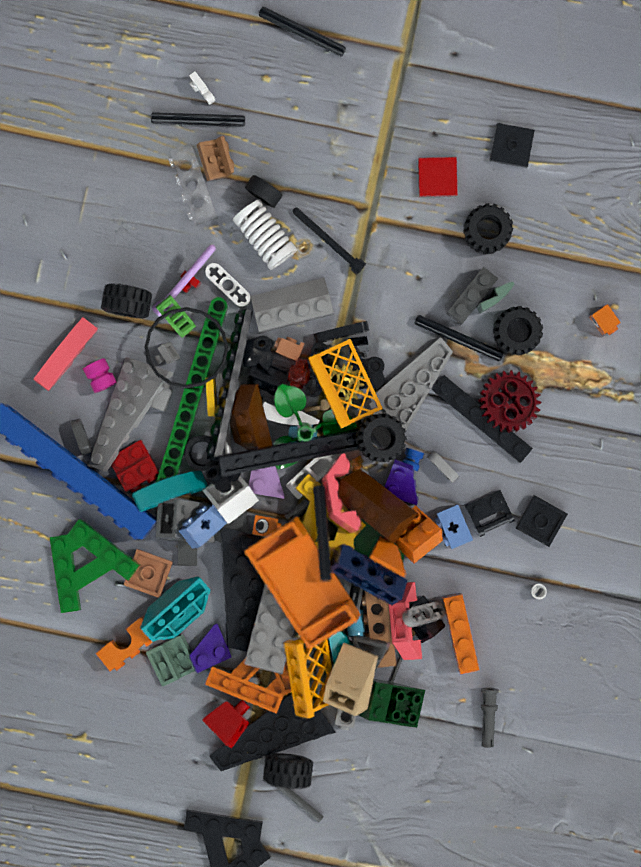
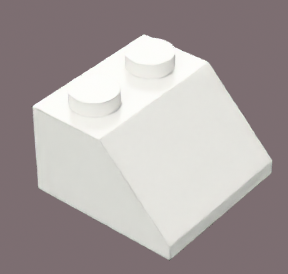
M241 476L236 481L231 482V490L228 492L217 490L215 484H210L203 490L228 524L259 501Z

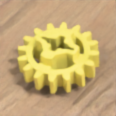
M345 364L342 365V368H339L338 365H335V369L345 371ZM351 365L347 372L357 376L359 370L352 371L353 366ZM332 371V374L330 376L331 380L333 376L336 374L338 378L336 383L340 384V375L343 377V374L337 371ZM344 378V381L349 382L348 388H351L356 378ZM359 380L357 382L356 391L363 393V391H361L359 388L364 386V384L360 383ZM341 388L340 391L343 392L345 397L339 398L343 401L349 400L351 394L350 391L347 390L348 393H346L345 390ZM353 393L352 398L358 400L357 393Z

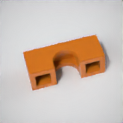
M144 616L140 617L126 629L131 636L130 646L120 647L112 640L96 653L109 671L113 669L119 670L125 665L124 660L129 656L131 659L141 652L139 650L141 646L145 644L147 647L152 643L148 636L140 629Z

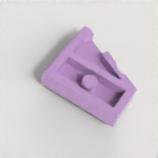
M276 466L251 471L249 487L254 494L284 499L285 495Z

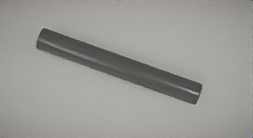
M276 787L316 821L320 822L324 816L291 789Z

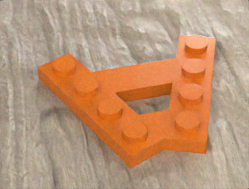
M246 658L231 673L212 666L205 685L276 714L284 695L292 692L287 660L283 673H274L276 678L267 688L249 681L259 668L245 665Z

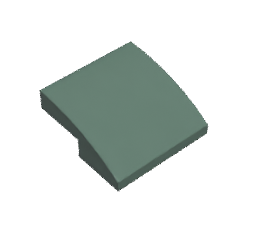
M512 281L495 288L491 292L493 298L477 306L479 314L492 308L503 299L514 286V282Z
M183 634L146 652L162 687L195 671L188 656L192 651Z

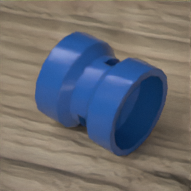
M406 448L404 452L405 458L401 462L412 465L414 471L418 472L420 468L419 462L423 459L424 453Z

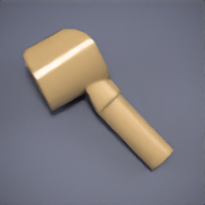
M321 400L320 406L304 408L305 413L331 409L327 400Z

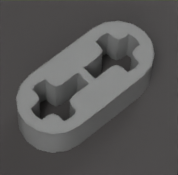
M435 451L427 457L452 483L459 477Z

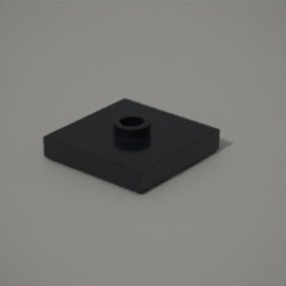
M497 123L490 161L528 168L535 130Z
M533 495L515 529L550 547L568 513Z

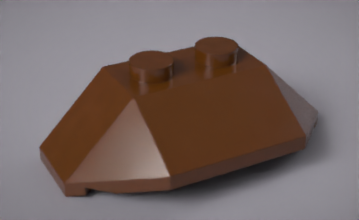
M258 384L240 385L235 393L229 421L234 442L246 450L272 446Z

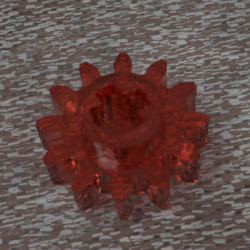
M298 358L295 365L291 366L288 375V381L291 382L290 386L303 389V385L306 386L308 384L311 372L308 369V360Z

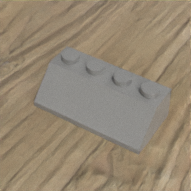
M325 278L250 296L259 333L334 315Z

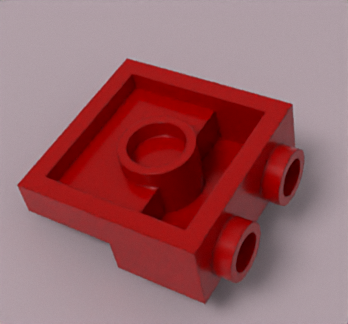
M142 440L120 451L112 463V467L117 474L116 476L126 492L131 491V493H134L142 488L140 484L145 481L149 484L158 478L159 469Z

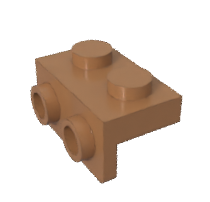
M224 136L197 144L207 181L226 178L234 173V162L230 158L229 145L225 141Z

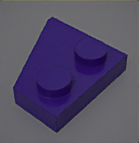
M394 460L384 487L400 500L417 506L419 497L416 492L414 468L412 465Z
M217 623L211 627L196 648L188 655L196 673L232 657Z

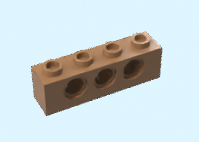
M365 591V594L362 595V606H366L367 614H363L364 625L369 627V633H365L366 637L390 642V646L378 668L396 666L389 604ZM373 604H380L382 610L380 613L374 614L371 612V606ZM376 623H382L384 629L382 632L376 633L373 630V626Z

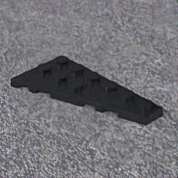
M222 527L220 533L222 539L221 551L223 556L222 569L227 647L247 652L265 582L245 553V550L264 537Z
M291 693L282 700L277 714L268 710L246 727L232 748L223 744L210 754L209 757L220 771H224L336 733V730L320 710L314 712V716L309 719L296 716Z

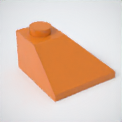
M380 536L369 558L405 577L406 572L398 546L386 537L382 538Z

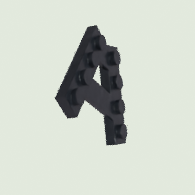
M187 809L184 830L203 833L211 867H259L271 858V855L260 841L263 821ZM223 836L241 839L244 852L230 863L228 862Z

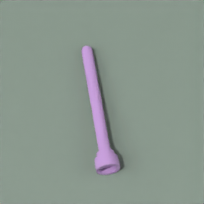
M211 244L207 247L165 298L171 295L175 299L216 250L215 245ZM163 300L157 301L152 307L153 312L159 317L162 316V314L158 311L156 306Z

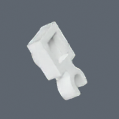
M195 71L190 74L191 82L189 84L195 92L199 91L209 105L216 101Z

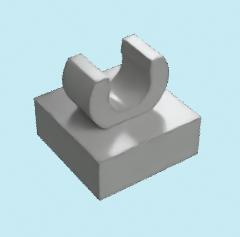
M171 342L158 347L161 354L155 357L158 364L165 361L167 364H171L180 359Z

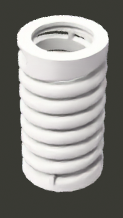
M258 199L241 210L233 218V221L238 227H241L240 231L245 233L249 243L254 245L253 248L258 251V255L263 256V262L267 263L269 270H272L290 258L297 251V248L291 241L288 242L289 237L284 236L285 232L283 230L278 231L280 225H274L276 220L274 218L270 219L271 213L264 214L267 208Z

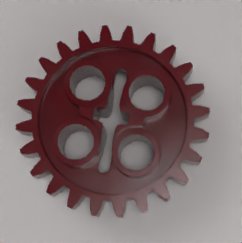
M512 370L509 371L508 375L505 371H502L501 377L496 373L494 379L491 377L488 379L489 384L485 383L483 385L486 390L480 392L484 396L479 399V402L484 403L480 409H485L486 411L482 415L483 417L489 416L487 423L494 422L493 428L500 425V431H503L506 427L508 433L512 431V428L515 432H518L520 427L524 430L527 428L526 424L530 426L533 423L531 419L535 420L537 418L535 413L540 412L541 409L536 406L542 402L536 400V398L541 396V394L534 392L538 387L531 386L533 380L526 381L527 375L521 378L520 372L514 376ZM507 384L513 386L514 392L507 390ZM493 397L500 399V405L494 403ZM520 398L526 400L527 406L520 404ZM509 399L513 401L511 404L507 402ZM506 411H511L514 415V418H508L506 415Z

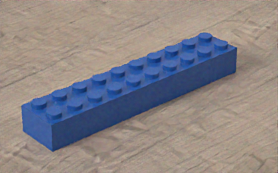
M0 404V434L6 436L5 440L13 446H20L22 448L20 451L29 458L34 457L37 460L36 464L41 468L50 469L52 471L51 475L58 481L67 482V488L74 493L80 492L83 495L82 499L90 505H97L99 507L97 510L106 517L110 515L114 519L112 522L120 528H127L129 530L128 534L135 540H143L149 535L157 524L155 516L147 510L140 512L135 501L10 405Z

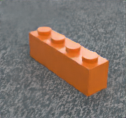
M457 593L444 596L442 600L458 671L460 674L478 671L479 665L463 595Z

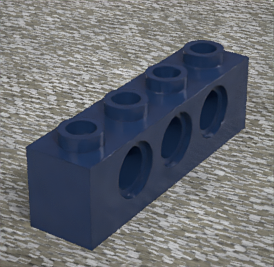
M343 544L333 551L331 558L332 573L390 605H394L402 600L407 579L371 560L368 556L355 551L348 545Z

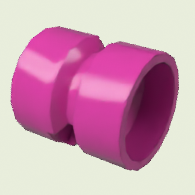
M105 358L83 368L87 379H91L90 385L94 393L101 392L117 383L113 373L108 372L110 367Z

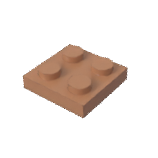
M136 549L133 559L140 564V567L129 581L125 579L124 586L159 598L173 561Z

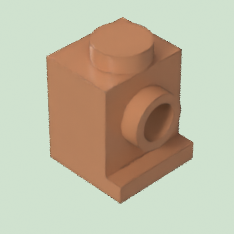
M278 337L274 348L277 349V354L297 362L305 344L301 342L300 345H297V340L286 337V339Z

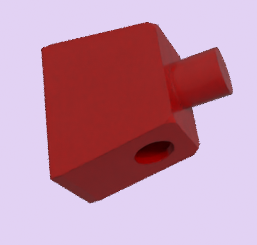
M241 700L235 707L226 701L205 716L202 721L225 745L232 748L249 724V721L243 714L250 706L244 700Z

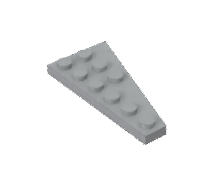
M441 337L376 392L383 409L373 414H390V416H395L398 421L402 422V427L407 430L453 353ZM369 398L364 403L363 408L372 410L377 408V405L373 399ZM359 409L353 412L356 416L358 415ZM362 410L360 415L366 413V411ZM376 427L372 435L385 449L391 442V433L386 427Z
M125 357L88 466L107 472L118 456L122 444L128 441L130 438L129 434L133 428H137L148 412L156 394L160 393L164 388L162 385L165 381L156 376L149 364ZM155 367L159 374L165 378H171L173 372Z

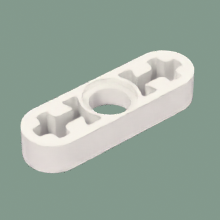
M211 263L206 267L205 273L207 278L238 307L249 305L251 297L248 291L219 264ZM211 268H218L217 272L221 277L223 274L226 275L220 280L219 284L216 282L219 279L215 275L210 276ZM226 280H231L234 283L233 288L229 291L223 289V283ZM237 287L240 288L237 291L240 295H247L245 303L242 301L240 303L237 302L239 298L235 294L233 297L230 296V294L236 291Z

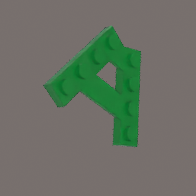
M78 519L67 535L50 537L61 613L81 610L78 590L109 571L114 570L129 581L140 567L137 561L82 519ZM83 546L97 558L76 571L73 552Z

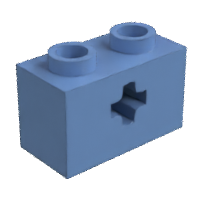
M458 504L436 513L437 517L434 520L445 534L442 536L446 547L450 546L451 549L473 541ZM451 522L454 525L457 524V527L455 528L456 532L454 533L451 530L448 531V528L450 527L449 523Z
M203 505L196 511L197 515L185 520L182 523L183 527L178 530L192 549L201 547L227 524L214 505Z

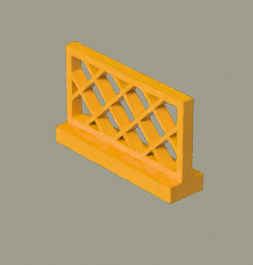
M351 339L308 358L340 429L383 409ZM347 344L351 349L349 359L338 355L341 347ZM326 354L335 356L332 367L325 365L321 357ZM337 357L348 361L345 371L334 368ZM350 362L358 365L360 370L357 376L346 373ZM333 370L343 374L340 385L332 382L330 378ZM345 375L356 378L353 389L342 386ZM358 380L366 382L368 387L365 394L355 390ZM341 388L351 391L348 402L339 398L338 394ZM353 393L364 396L361 407L350 403ZM366 397L373 399L377 408L372 410L363 408ZM349 405L359 409L357 417L351 420L346 413ZM362 410L366 411V413L360 415Z
M301 638L284 642L296 716L309 719L314 716V712L329 705L323 702L326 684L332 672L328 639L319 643V646H314L317 650L313 659L309 656L312 648L309 650L306 648L304 652V642ZM322 653L324 659L320 664L318 663V659ZM307 659L311 662L308 670L306 667ZM315 666H318L319 670L315 677L312 673ZM325 671L327 677L325 681L322 682L320 679ZM310 678L314 680L311 688L309 686ZM318 684L322 685L319 695L315 693ZM313 696L317 698L314 706L312 705Z

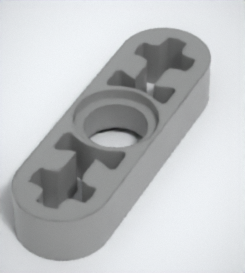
M436 601L406 610L402 614V619L408 627L412 628L437 621L446 615L443 604Z

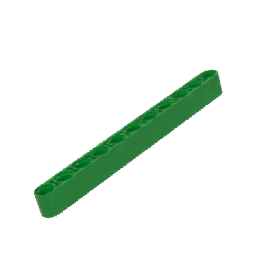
M216 297L211 301L207 314L219 322L221 328H223L228 311L227 302L221 297ZM215 303H224V309L222 311H215ZM207 317L186 385L193 384L192 378L195 375H201L202 381L208 378L221 332L218 328L215 330L209 329L208 325L211 320ZM211 338L213 340L211 348L203 346L205 339ZM204 356L207 358L208 363L200 367L197 363L198 359ZM205 384L184 389L156 483L170 478L164 473L165 468L168 466L173 467V476L179 474L185 446L189 441ZM189 393H195L197 397L196 401L192 404L188 403L186 399ZM185 411L191 414V419L188 422H183L181 419V414ZM180 429L184 430L186 434L183 440H177L175 436L176 432ZM173 448H177L180 451V455L176 459L170 456V451Z

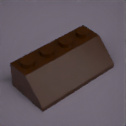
M362 469L343 478L338 484V499H341V502L350 510L356 511L360 518L394 544L418 514Z

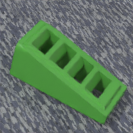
M171 295L156 306L162 315L170 310L181 308ZM170 304H174L170 309L164 312V309H166ZM184 311L177 312L169 317L170 315L165 317L181 338L196 327ZM182 315L184 316L178 322L174 323Z

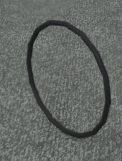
M185 307L170 310L156 319L148 330L145 352L147 362L157 377L169 385L191 388L202 386L218 375L225 365L228 345L225 332L215 318L202 310ZM183 311L199 313L213 321L222 334L225 348L222 363L215 373L202 382L188 385L171 382L159 374L151 362L148 348L151 332L159 321L172 313Z

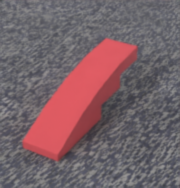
M82 317L33 380L49 391L72 365L75 358L85 348V345L94 336L98 328Z

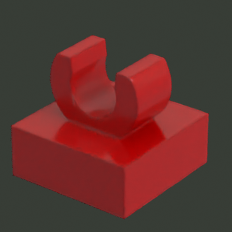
M185 270L180 276L181 278L186 274ZM192 277L182 290L188 293L192 286L198 289L202 283L195 277Z

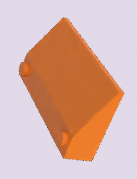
M298 516L245 550V553L308 650L359 619L360 612L336 575L331 572L332 580L329 582H322L320 580L318 547Z

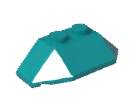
M199 576L176 582L148 607L140 629L152 642L176 638L204 613L208 595L211 591L210 588Z

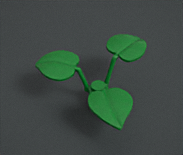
M281 384L275 392L274 403L277 412L285 418L295 414L299 425L297 427L298 437L292 439L290 436H281L274 441L273 445L297 440L309 441L312 439L313 433L321 426H323L322 431L324 435L350 431L356 428V423L354 422L340 429L331 409L323 413L324 422H320L312 428L309 423H302L297 412L303 410L306 406V396L301 389ZM297 462L276 466V468H288Z

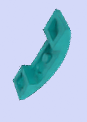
M192 471L154 483L133 493L132 496L139 511L142 512L157 507L161 502L184 494H194L203 491L208 487V484L201 471Z

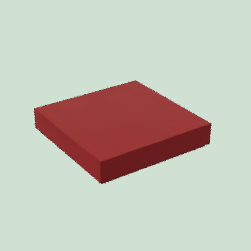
M457 157L418 158L419 197L458 195Z

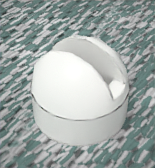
M542 584L534 585L531 590L532 596L538 600L545 598L547 595L546 587ZM541 588H543L544 590H543V591L541 592V594L537 597L535 594H536Z

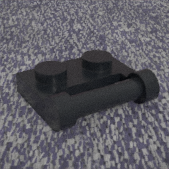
M501 490L465 506L480 537L505 523L515 521ZM503 510L504 516L481 526L480 520Z

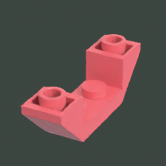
M341 454L323 476L322 484L325 487L328 517L349 533H355L361 525L360 518L357 516L356 511L341 513L342 502L341 499H338L337 494L339 485L335 477L345 476L349 473L348 470H350L349 460L346 459L345 454Z
M407 582L402 600L394 605L389 604L392 643L403 660L422 659L421 640H413L412 628L408 627L402 619L403 612L410 609L409 602L417 601L415 582Z

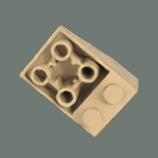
M343 643L327 681L323 702L355 716L367 710L378 656Z

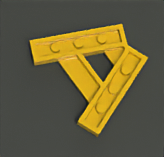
M307 474L295 489L309 501L302 524L318 547L317 542H315L317 530L313 488L322 485L310 474ZM342 504L341 513L350 512V510ZM327 512V518L338 527L334 541H329L330 561L333 551L341 545L345 544L354 549L353 539L366 526L361 520L359 530L355 533H349L330 519Z

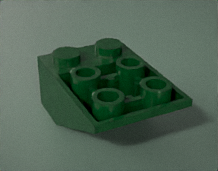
M373 679L368 709L358 714V716L369 721L417 728L425 690Z

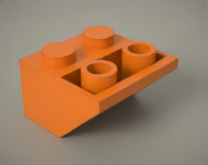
M416 505L412 509L418 514L395 542L400 551L414 564L443 541L442 529Z

